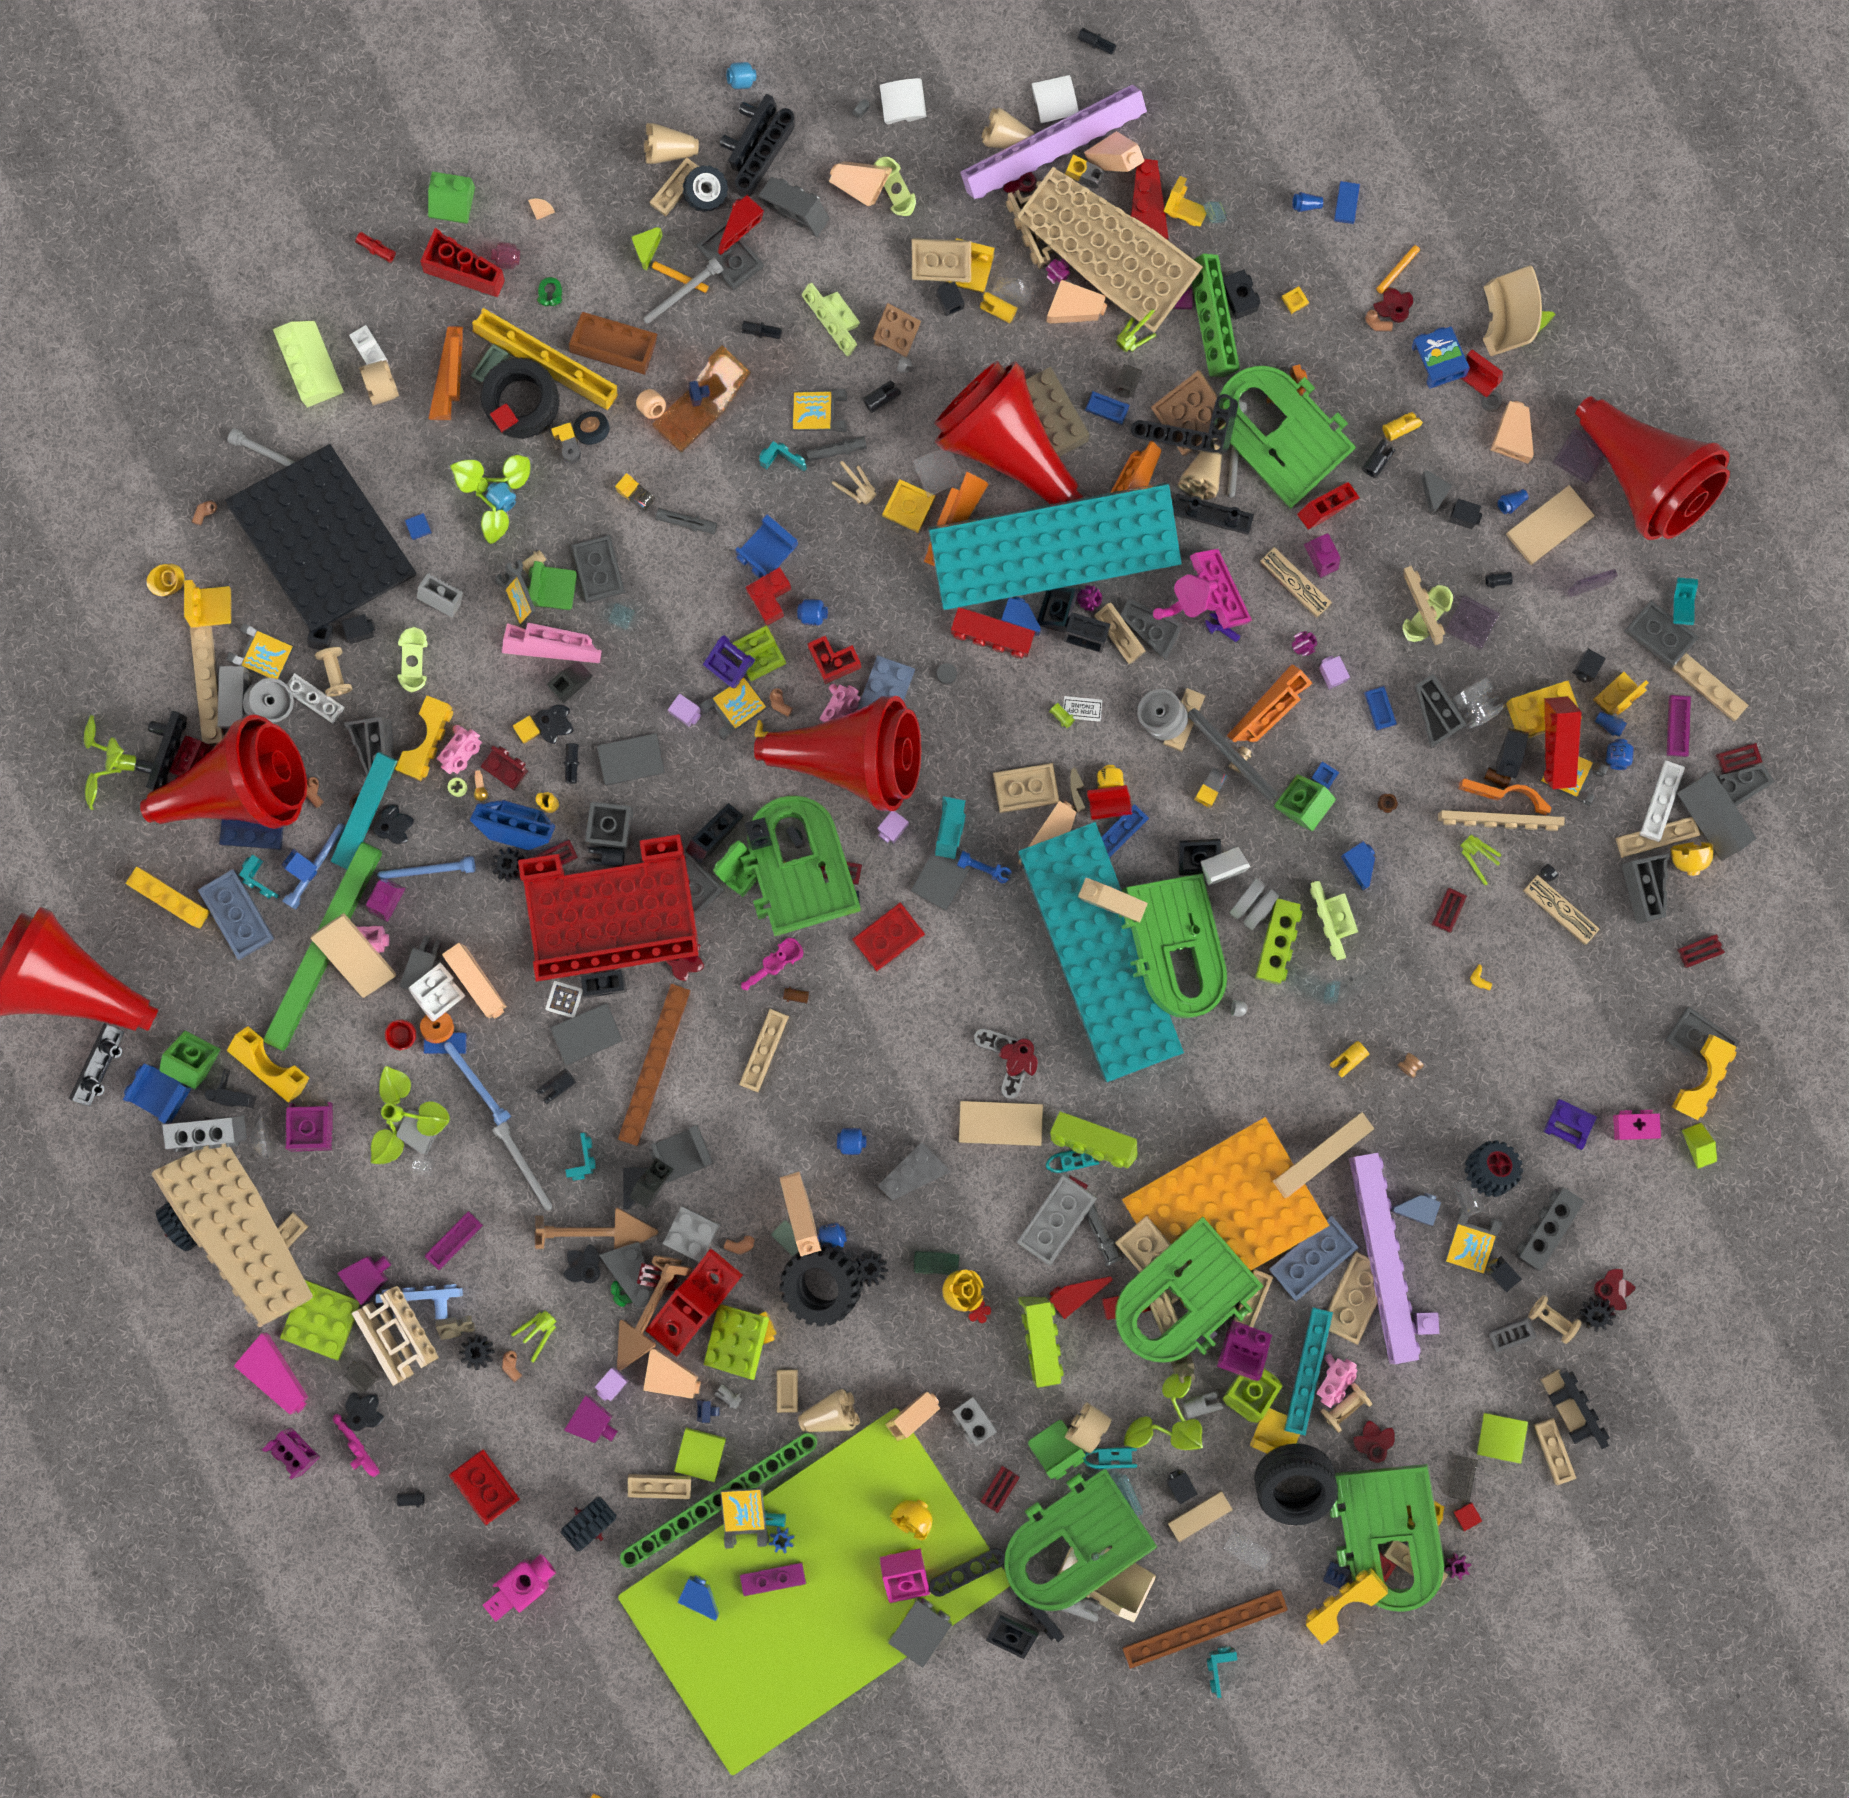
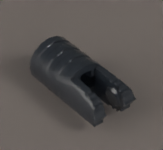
M888 381L862 398L865 406L871 413L901 395L900 389L894 388L895 383L893 381Z
M1384 439L1379 442L1362 467V470L1373 478L1378 477L1396 451L1391 447L1383 455L1382 451L1388 443Z
M587 846L589 853L602 854V859L589 858L587 859V864L624 866V849Z
M565 1068L535 1091L538 1094H542L550 1087H553L554 1091L543 1100L548 1104L576 1084V1081Z

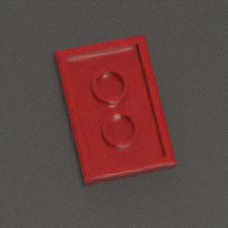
M900 902L852 940L877 972L922 938L925 933Z
M484 1449L448 1475L485 1526L520 1500Z

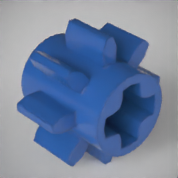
M778 1526L776 1534L770 1533V1536L774 1539L769 1542V1545L776 1547L775 1552L783 1549V1552L786 1553L787 1546H794L790 1539H793L795 1535H789L788 1527L785 1531H781V1528ZM779 1535L787 1538L784 1545L781 1542H777Z

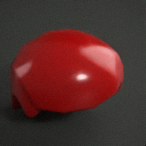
M398 1019L392 1021L385 1030V1040L390 1047L396 1050L408 1049L416 1040V1029L407 1020Z

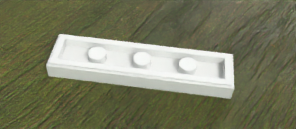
M1665 760L1640 836L1660 842L1685 767Z

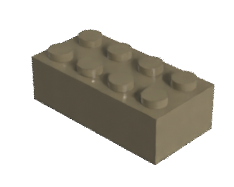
M1051 366L1026 379L1034 408L1058 456L1060 457L1088 442L1090 434Z

